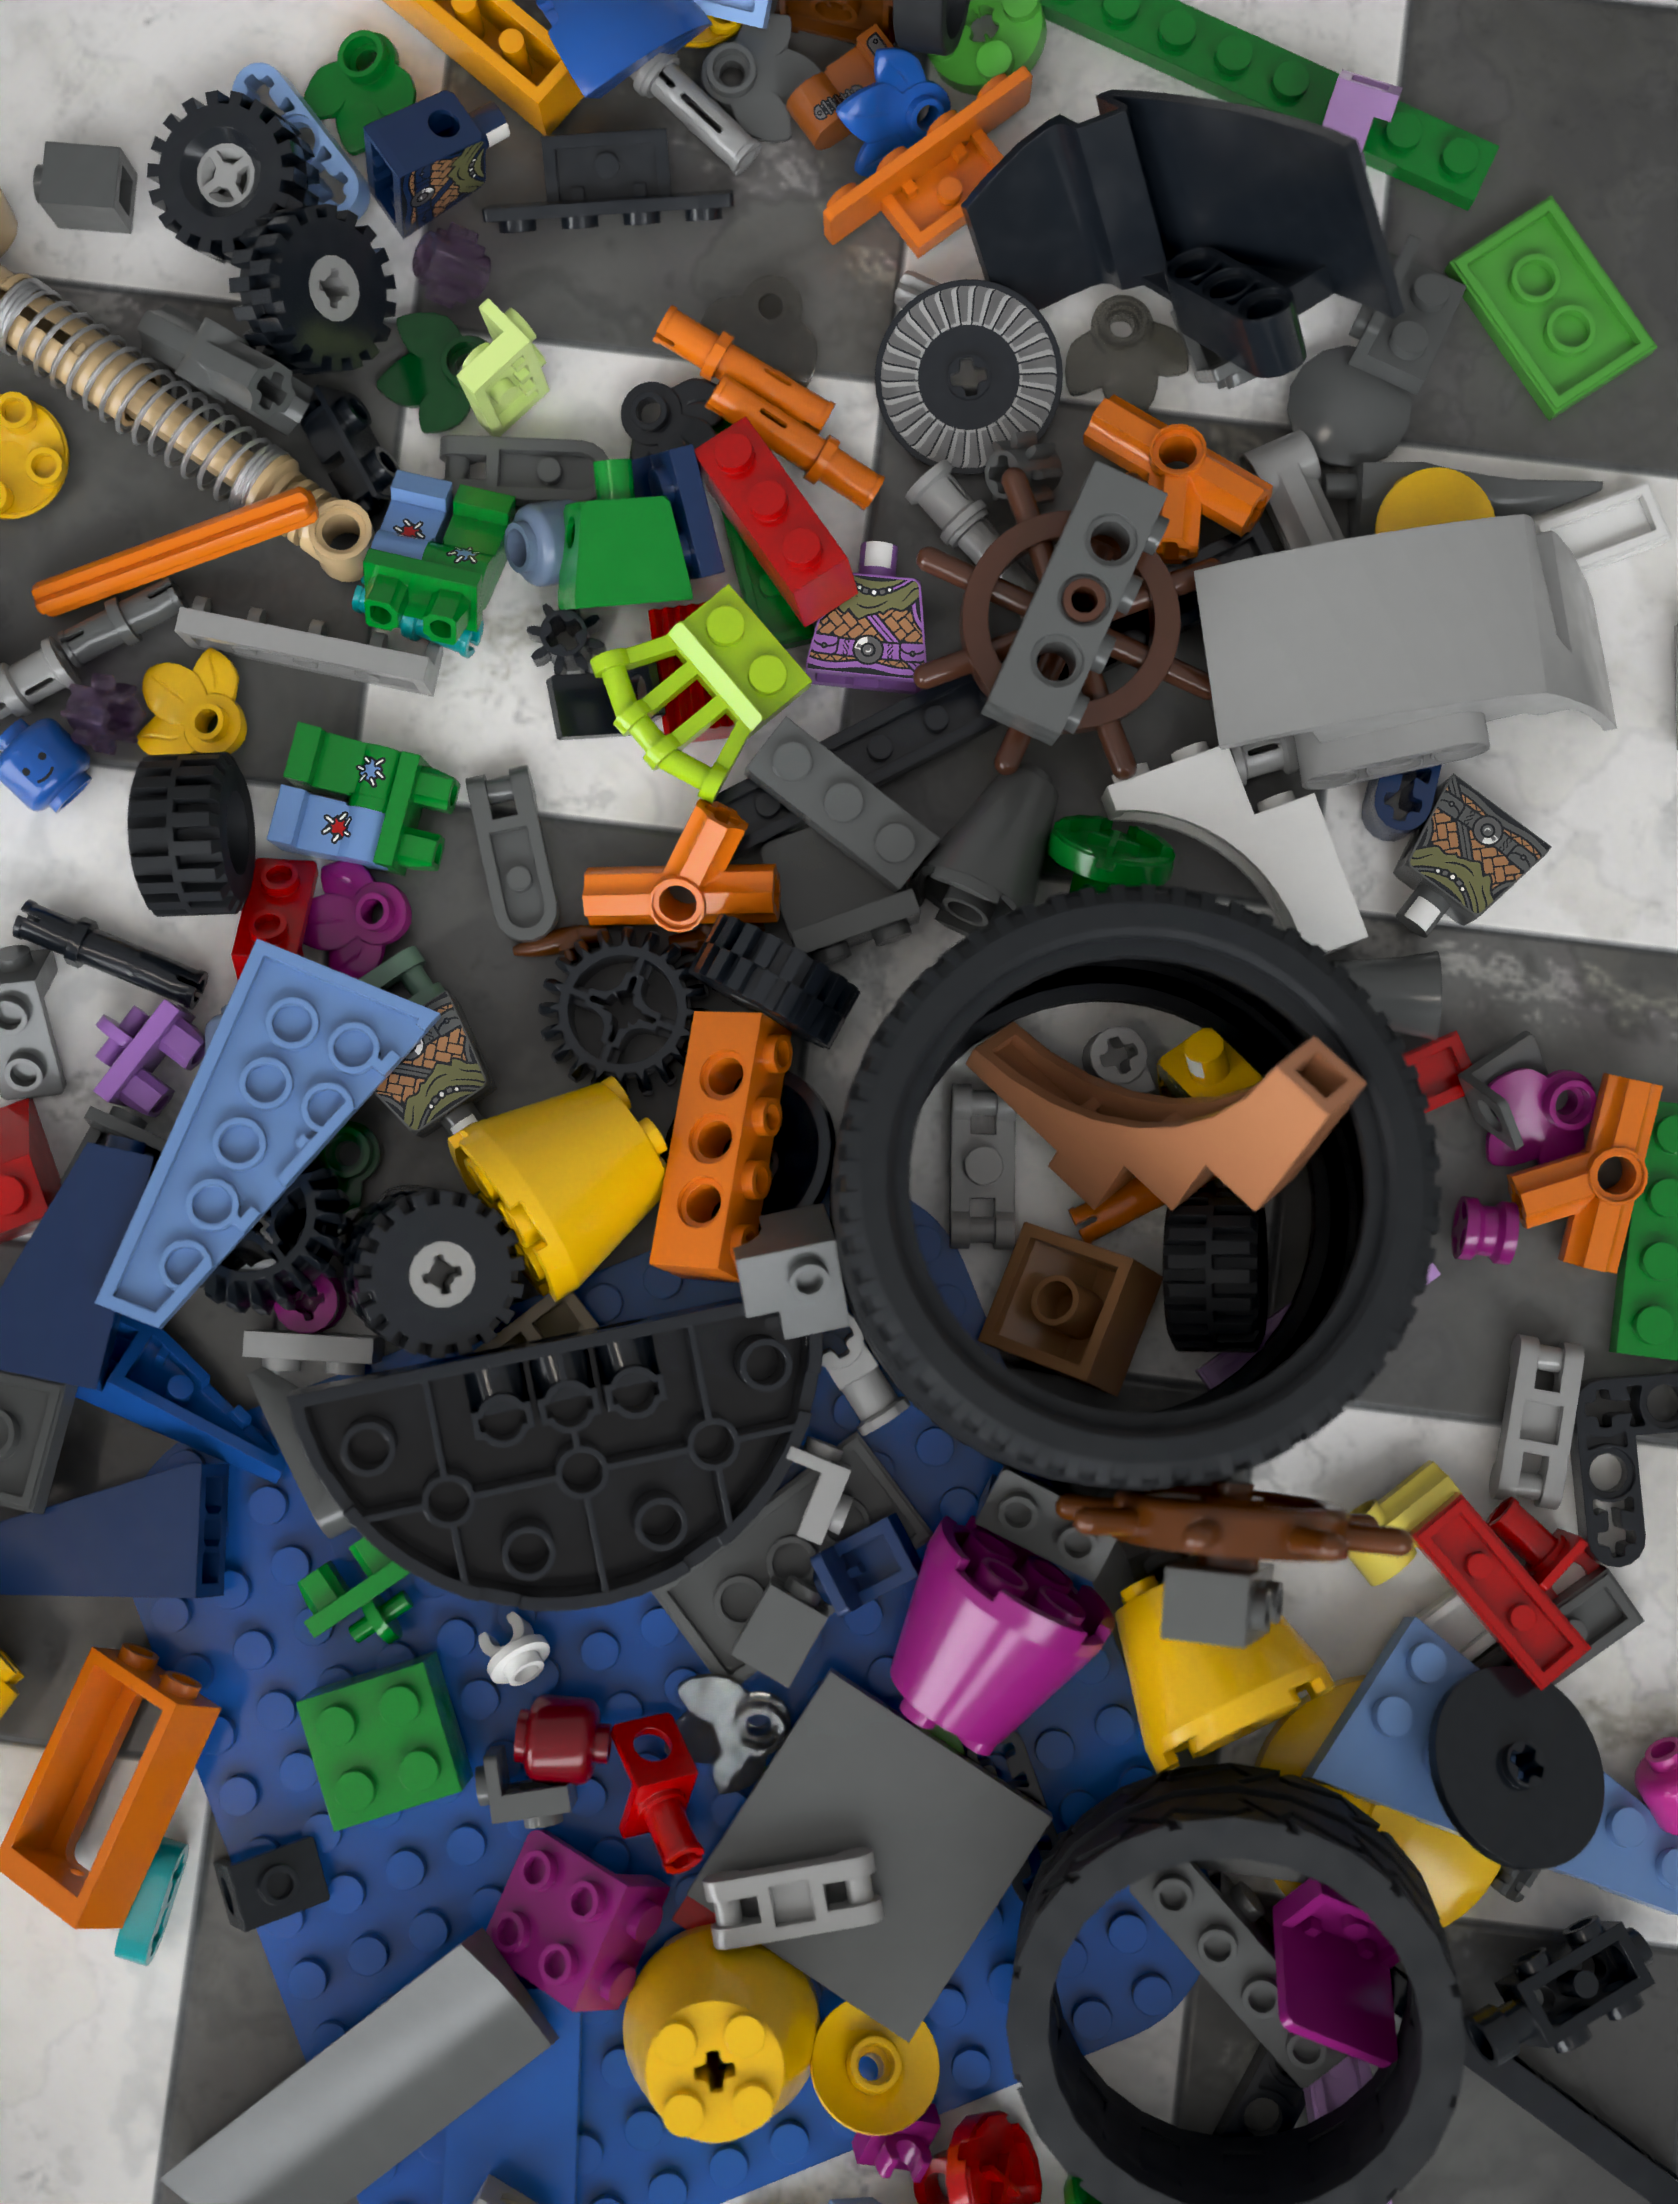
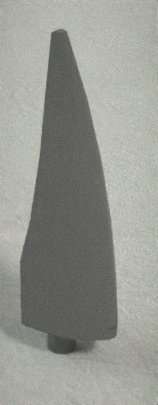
M1363 462L1347 470V473H1324L1321 480V488L1326 499H1347L1349 528L1352 538L1375 534V523L1379 508L1397 480L1422 469L1446 467L1427 462ZM1453 469L1470 477L1482 488L1491 502L1495 517L1518 514L1532 516L1599 492L1603 487V481L1511 479Z

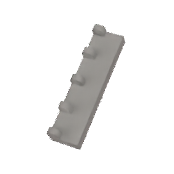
M202 596L195 597L192 609L179 608L174 631L191 648L207 650L211 647L226 655L434 697L443 655V646L428 643L424 656L387 649L388 635L384 633L373 632L369 645L326 636L327 622L312 619L308 632L266 624V610L256 607L250 608L247 620L211 613V598Z

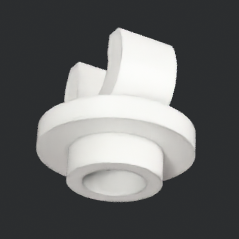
M511 1612L506 1615L508 1622L513 1628V1636L508 1644L500 1647L498 1641L485 1631L479 1635L478 1639L482 1651L491 1657L487 1665V1672L492 1681L496 1684L509 1683L511 1686H520L530 1682L542 1672L544 1661L550 1653V1646L544 1636L534 1634L532 1626L515 1612Z

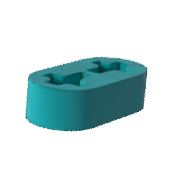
M163 1837L123 1927L120 1928L115 1945V1957L148 1966L153 1960L162 1941L185 1869L189 1844Z

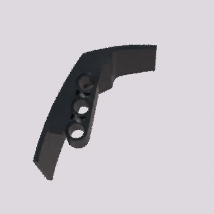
M1109 90L1095 96L1100 113L1099 116L1080 123H1076L1061 114L1047 120L1018 142L979 182L961 204L985 281L997 283L1014 290L1032 303L1038 311L1070 295L1099 284H1111L1121 290L1144 285L1172 302L1178 328L1183 334L1253 376L1260 378L1283 376L1303 364L1307 353L1298 315L1333 294L1371 307L1393 319L1405 312L1358 140L1309 121L1261 108L1170 93Z

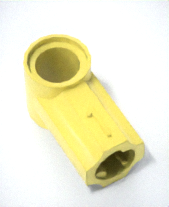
M1428 1460L1378 1501L1371 1499L1355 1508L1350 1514H1369L1377 1520L1379 1526L1403 1528L1410 1532L1456 1492L1462 1494V1492L1434 1461ZM1414 1543L1412 1550L1405 1556L1349 1551L1348 1558L1370 1586H1377L1404 1569L1416 1556L1417 1551L1415 1548L1417 1546Z

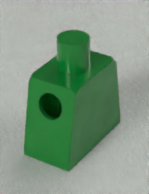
M632 459L594 461L596 500L569 503L565 505L563 511L565 537L563 560L559 573L558 609H581L692 600V587L668 497L635 498Z

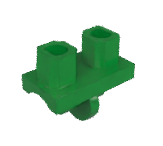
M364 1537L349 1547V1550L368 1577L363 1582L350 1590L331 1560L297 1582L306 1605L313 1614L304 1623L314 1638L361 1607L365 1616L348 1627L354 1640L357 1643H361L376 1632L387 1644H393L403 1636L397 1617L414 1606L411 1598L404 1590L387 1601L382 1598L380 1593L410 1574V1572L404 1570L377 1550Z

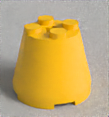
M613 1076L608 1077L602 1082L471 1123L448 1138L451 1156L468 1191L471 1194L480 1191L481 1193L477 1197L482 1200L481 1203L494 1208L504 1217L501 1221L507 1228L514 1230L519 1240L518 1243L514 1244L517 1254L524 1256L525 1270H521V1272L543 1297L550 1294L555 1303L577 1290L661 1200L667 1163L660 1154L667 1150L666 1143L657 1127L648 1117L643 1118L639 1122L635 1119L629 1110L632 1106L626 1092Z
M1152 1575L1128 1586L1120 1592L1121 1601L1124 1606L1115 1612V1619L1144 1748L1157 1774L1164 1771L1169 1772L1179 1767V1760L1176 1754L1188 1749L1193 1759L1200 1756L1203 1757L1288 1715L1289 1712L1299 1707L1298 1704L1302 1701L1298 1694L1304 1690H1307L1311 1700H1314L1336 1687L1322 1659L1283 1615H1281L1279 1624L1270 1623V1632L1245 1649L1162 1639L1160 1637L1164 1582L1159 1584L1155 1575Z
M712 1924L685 1930L673 1936L643 1966L627 1999L623 2019V2043L626 2058L636 2082L662 2117L667 2129L679 2137H688L702 2142L720 2143L741 2138L762 2127L797 2096L811 2074L810 2061L813 2045L821 2022L818 1997L808 1975L761 1944L727 1950L715 1949L711 1932ZM720 2058L722 2062L731 2063L726 2066V2069L719 2070Z

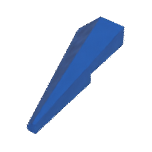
M122 1314L103 1390L78 1386L75 1397L276 1484L287 1462L282 1452H279L251 1425L252 1416L240 1405L234 1408L210 1384V1375L166 1331Z

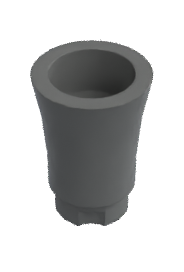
M1438 951L1392 958L1332 960L1331 965L1334 968L1341 964L1350 972L1349 977L1358 987L1363 986L1372 996L1367 1002L1376 1014L1383 1010L1390 1020L1388 1025L1394 1033L1431 1040L1437 1039L1442 1011V968Z

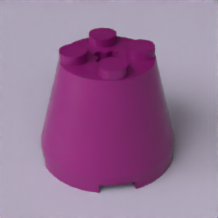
M946 1515L928 1542L892 1661L890 1675L894 1685L904 1697L899 1706L900 1710L910 1721L925 1729H933L937 1724L957 1735L959 1740L970 1750L980 1755L989 1756L997 1744L1004 1741L1099 1653L1114 1629L1115 1620L1105 1601L1091 1586L1082 1585L1078 1591L1073 1587L1070 1578L1059 1568L1051 1564V1561L975 1524L976 1516L972 1515L967 1524L963 1526L958 1525L956 1521Z

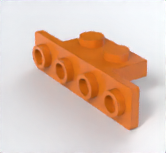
M1026 66L1020 67L1009 76L1002 73L993 77L979 91L976 100L957 113L956 110L945 112L932 123L926 136L908 149L905 146H900L887 154L879 163L873 175L859 185H856L854 182L849 183L836 191L827 202L826 209L823 212L824 236L831 245H835L882 211L916 257L920 258L967 224L961 204L979 182L1004 157L987 134L1024 108L1030 101L1033 75Z

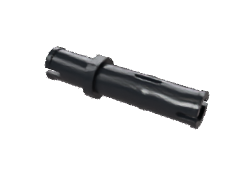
M27 900L21 908L22 912L28 914L27 918L18 915L13 925L12 933L15 938L27 940L63 955L66 964L76 968H80L84 964L183 1004L184 1007L191 1010L196 1007L200 1000L199 997L194 996L195 992L203 994L207 984L208 973L206 971L194 969L99 930L98 924L94 920L83 917L77 921L38 905L33 900Z

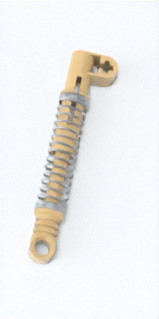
M0 188L1 258L12 245L17 235L18 222ZM0 264V351L7 356L17 355L18 363L23 367L33 365L34 374L39 378L50 376V384L53 388L66 387L69 399L82 398L83 408L86 411L99 409V419L102 422L106 423L115 420L116 431L119 434L131 432L132 442L136 446L148 442V453L152 457L164 454L165 466L168 468L181 464V477L190 479L197 476V487L201 491L214 486V500L221 502L229 499L230 511L298 486L310 490L316 499L319 518L313 524L282 534V536L287 537L296 546L300 545L303 551L318 560L322 569L330 577L341 582L361 580L364 576L363 560L368 549L371 548L375 532L368 513L360 505L349 500H339L336 497H332L328 491L319 488L312 480L306 479L300 473L298 462L288 452L276 444L272 445L268 438H257L256 431L252 427H241L240 420L235 415H224L223 408L217 403L208 404L207 397L203 393L192 392L191 386L186 381H176L174 374L170 370L159 369L158 363L153 358H143L142 352L137 347H127L126 341L121 336L111 335L110 330L104 324H95L93 317L86 312H78L77 306L71 301H62L61 295L42 281L33 278L28 273L14 274ZM64 307H68L69 309H71L73 311V314L64 309ZM80 318L87 320L90 325L84 323ZM96 329H100L102 332L106 334V336H103L102 334L97 332ZM112 341H117L118 343H120L122 345V348H120ZM128 352H133L135 355L138 356V359L133 357ZM22 355L28 358L29 361H25L22 358ZM144 363H149L151 366L154 367L155 371L146 366ZM38 366L44 369L46 372H41L40 370H38ZM161 375H166L170 378L171 382L161 387ZM55 378L58 379L59 381H61L62 383H59V384H58V383L55 381ZM177 386H182L187 390V394L176 399ZM71 389L77 392L78 394L74 395L73 393H71ZM171 389V395H169L166 391ZM198 397L203 401L204 405L192 411L193 398ZM87 400L94 405L90 406L89 404H87ZM186 400H187V406H185L184 404H182V403H183L184 401H186ZM209 409H215L219 412L220 417L208 422ZM104 412L110 415V417L104 416ZM225 420H231L235 423L236 429L227 434L224 433ZM120 423L127 428L123 429L122 427H120ZM140 424L151 431L141 440L136 437ZM242 432H248L252 435L253 440L244 445L240 444ZM156 435L167 442L158 451L153 450ZM258 443L266 445L257 451ZM172 447L183 453L175 462L169 461ZM190 458L199 466L188 474L186 473V466ZM207 470L215 478L208 484L203 485L202 479ZM222 481L232 487L223 496H219ZM354 533L360 536L357 543L351 548L336 550L330 547L333 539L340 534Z

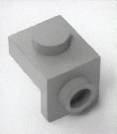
M807 1436L804 1446L801 1445L799 1449L791 1446L786 1458L820 1472L799 1524L797 1536L822 1545L827 1530L838 1535L840 1534L853 1502V1497L843 1494L851 1473V1465L840 1461L844 1450L817 1438Z

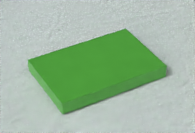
M1552 195L1451 260L1444 270L1449 278L1467 286L1462 296L1548 421H1551L1650 356L1657 348L1653 339Z

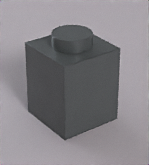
M45 141L43 165L38 164L34 170L33 189L36 201L43 207L55 225L63 229L132 234L138 174L121 147Z
M789 1575L786 1582L783 1583L772 1576L734 1642L731 1655L789 1688L829 1616V1608L819 1603L822 1599L817 1589L807 1582Z

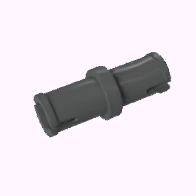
M169 575L124 600H121L118 596L104 602L105 609L66 630L63 629L57 632V637L61 643L66 642L61 647L71 663L79 669L85 663L123 643L131 647L143 640L142 633L177 616L180 607L189 608V605L185 600L182 601L185 596L174 578Z

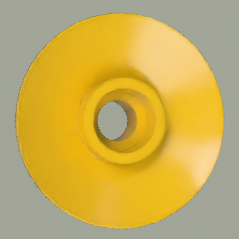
M845 2001L827 2015L817 2030L811 2055L810 2072L812 2083L820 2102L837 2122L860 2134L883 2136L907 2128L925 2113L937 2090L940 2063L935 2040L924 2021L908 2043ZM861 2057H870L876 2062L878 2075L874 2081L867 2080L861 2075L859 2071Z

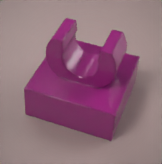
M931 2103L916 2122L899 2132L883 2136L856 2133L852 2146L857 2164L876 2166L882 2178H890L894 2169L910 2171L913 2182L920 2183L932 2161L929 2147L941 2126L936 2104Z

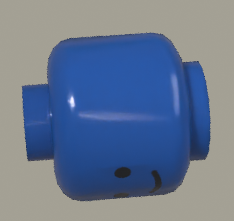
M20 718L0 735V751L2 752L0 754V781L30 810L39 812L50 807L55 813H58L73 801L91 782L92 777L86 773L91 763L89 753L56 720L43 718L29 726Z

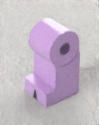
M1342 69L1337 78L1322 126L1357 139L1366 168L1363 149L1374 117L1391 122L1403 88Z

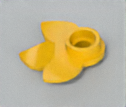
M210 647L197 660L193 671L180 664L169 662L156 664L148 668L144 674L142 692L148 708L155 716L142 728L136 737V742L140 748L149 755L227 752L230 754L236 751L246 738L247 722L242 708L236 702L239 676L234 664L224 654ZM217 715L218 723L216 728L212 732L207 733L209 723Z

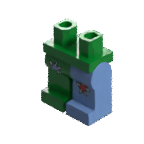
M397 470L391 484V502L381 528L376 532L371 548L368 549L363 560L366 623L371 627L391 631L399 627L403 615L423 620L424 634L432 641L449 645L457 643L464 630L478 632L483 619V610L486 609L507 562L504 537L507 526L512 523L515 516L516 497L460 484L453 500L452 482Z
M298 721L283 775L297 788L281 784L266 840L282 851L335 862L343 861L360 864L369 869L382 870L404 877L407 869L438 871L444 852L445 838L439 834L418 830L417 828L423 808L452 814L460 790V783L456 778L432 768L421 755L405 751L400 752L385 746L326 732L321 727ZM309 792H313V793H317V794H321V795H325V796H329V797H333V798H338V799L346 800V801H349V802L347 803V802H343V801H339V800H335V799H331V798H327V797H322V796L310 794Z

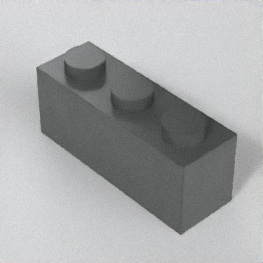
M787 716L745 769L744 775L893 893L903 887L940 839Z

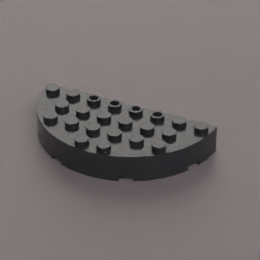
M742 1297L468 1353L462 1356H454L292 1390L287 1396L296 1433L319 1481L321 1480L328 1494L343 1511V1515L348 1522L377 1550L397 1565L435 1587L477 1602L482 1600L504 1606L519 1607L520 1610L574 1611L621 1602L644 1595L676 1581L691 1572V1568L703 1562L722 1546L726 1547L755 1519L778 1489L793 1461L786 1458L790 1447L800 1448L812 1416L811 1408L817 1389L818 1374L821 1373L823 1332L785 1340L778 1312L746 1318Z

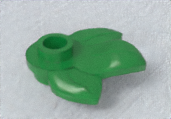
M359 30L350 34L342 42L338 50L337 61L322 66L316 71L309 82L303 98L320 120L336 119V127L344 148L350 155L357 156L365 152L363 127L416 103V88L410 74L399 67V55L393 43L383 34L369 30Z

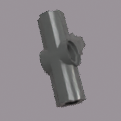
M168 304L155 311L147 310L137 328L142 340L141 351L175 370V375L224 404L227 401L231 402L286 436H289L295 426L299 424L309 406L314 389L293 377V371L278 361L258 352L256 347H251L246 340L207 317L201 322Z

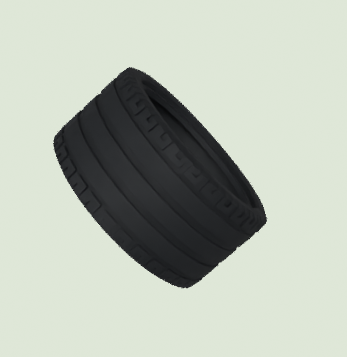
M1124 884L1110 885L1105 889L1106 892L1096 894L1093 887L1084 888L1076 892L1049 896L1044 904L1035 906L1034 902L1021 906L992 920L988 924L989 927L979 931L976 929L943 953L931 968L928 967L905 990L895 1003V1007L884 1018L873 1035L847 1094L836 1141L830 1182L829 1217L836 1238L845 1297L851 1314H853L868 1348L901 1393L944 1432L962 1444L970 1446L980 1454L1019 1471L1071 1484L1150 1490L1207 1483L1266 1463L1294 1448L1293 1445L1301 1440L1305 1441L1319 1432L1345 1411L1343 1406L1349 1400H1356L1367 1389V1386L1387 1364L1383 1360L1387 1352H1392L1399 1346L1408 1324L1412 1322L1417 1308L1412 1305L1415 1296L1425 1292L1429 1280L1427 1276L1430 1264L1434 1262L1436 1248L1430 1247L1431 1236L1438 1233L1440 1229L1441 1218L1438 1217L1439 1202L1442 1201V1186H1435V1173L1441 1169L1440 1155L1436 1153L1434 1140L1437 1138L1434 1124L1427 1125L1424 1113L1430 1107L1427 1096L1422 1094L1417 1081L1420 1077L1415 1065L1407 1066L1401 1052L1406 1050V1047L1400 1037L1396 1038L1388 1025L1390 1020L1383 1010L1376 1014L1367 1002L1372 996L1363 986L1358 987L1349 977V971L1341 964L1334 968L1323 958L1327 952L1317 944L1313 946L1301 938V933L1291 927L1285 931L1272 925L1275 918L1263 912L1258 914L1246 909L1244 904L1232 901L1227 906L1216 902L1217 895L1205 892L1201 894L1186 891V888L1171 887L1166 893L1156 892L1155 885L1124 886ZM1113 1002L1144 1006L1166 1012L1201 1028L1209 1027L1214 1029L1263 1079L1278 1064L1315 1036L1367 1083L1306 1163L1311 1192V1234L1308 1255L1301 1281L1278 1327L1262 1348L1242 1368L1214 1388L1196 1398L1170 1408L1150 1413H1121L1091 1408L1061 1399L1031 1385L1010 1372L986 1353L963 1329L945 1304L934 1284L920 1250L913 1222L910 1197V1159L915 1129L923 1104L948 1069L971 1047L1005 1025L1041 1010L1067 1004Z

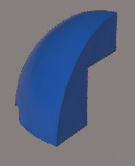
M536 0L537 6L552 25V28L548 31L551 41L585 98H602L657 54L666 53L673 55L712 25L710 19L694 0Z

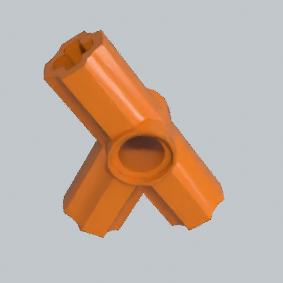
M1115 394L1108 399H1103L1092 414L1091 421L1083 435L1084 446L1125 470L1139 474L1149 485L1168 493L1160 515L1170 519L1156 550L1162 561L1167 564H1181L1187 559L1198 557L1201 514L1242 537L1245 533H1250L1262 517L1263 511L1272 496L1273 485L1208 449L1203 435L1194 427L1186 424L1167 425ZM1173 461H1181L1189 466L1183 469H1172L1167 467L1166 464Z
M699 799L666 866L587 868L584 873V889L582 894L584 916L588 918L589 925L658 924L667 931L677 933L690 931L699 924L715 923L721 913L736 917L744 923L778 922L781 900L780 873H778L776 864H729L749 823L744 821L736 810L718 801L711 804L708 801ZM682 886L687 888L695 896L696 902L690 904L681 903L672 896L669 887Z
M1603 1073L1585 1148L1578 1153L1507 1174L1509 1195L1511 1201L1516 1202L1518 1206L1520 1222L1524 1228H1532L1568 1216L1558 1256L1560 1261L1587 1269L1617 1274L1634 1202L1643 1193L1648 1183V1170L1644 1161L1661 1097L1662 1085ZM1617 1157L1622 1165L1621 1178L1613 1187L1603 1189L1598 1181V1170L1605 1160Z

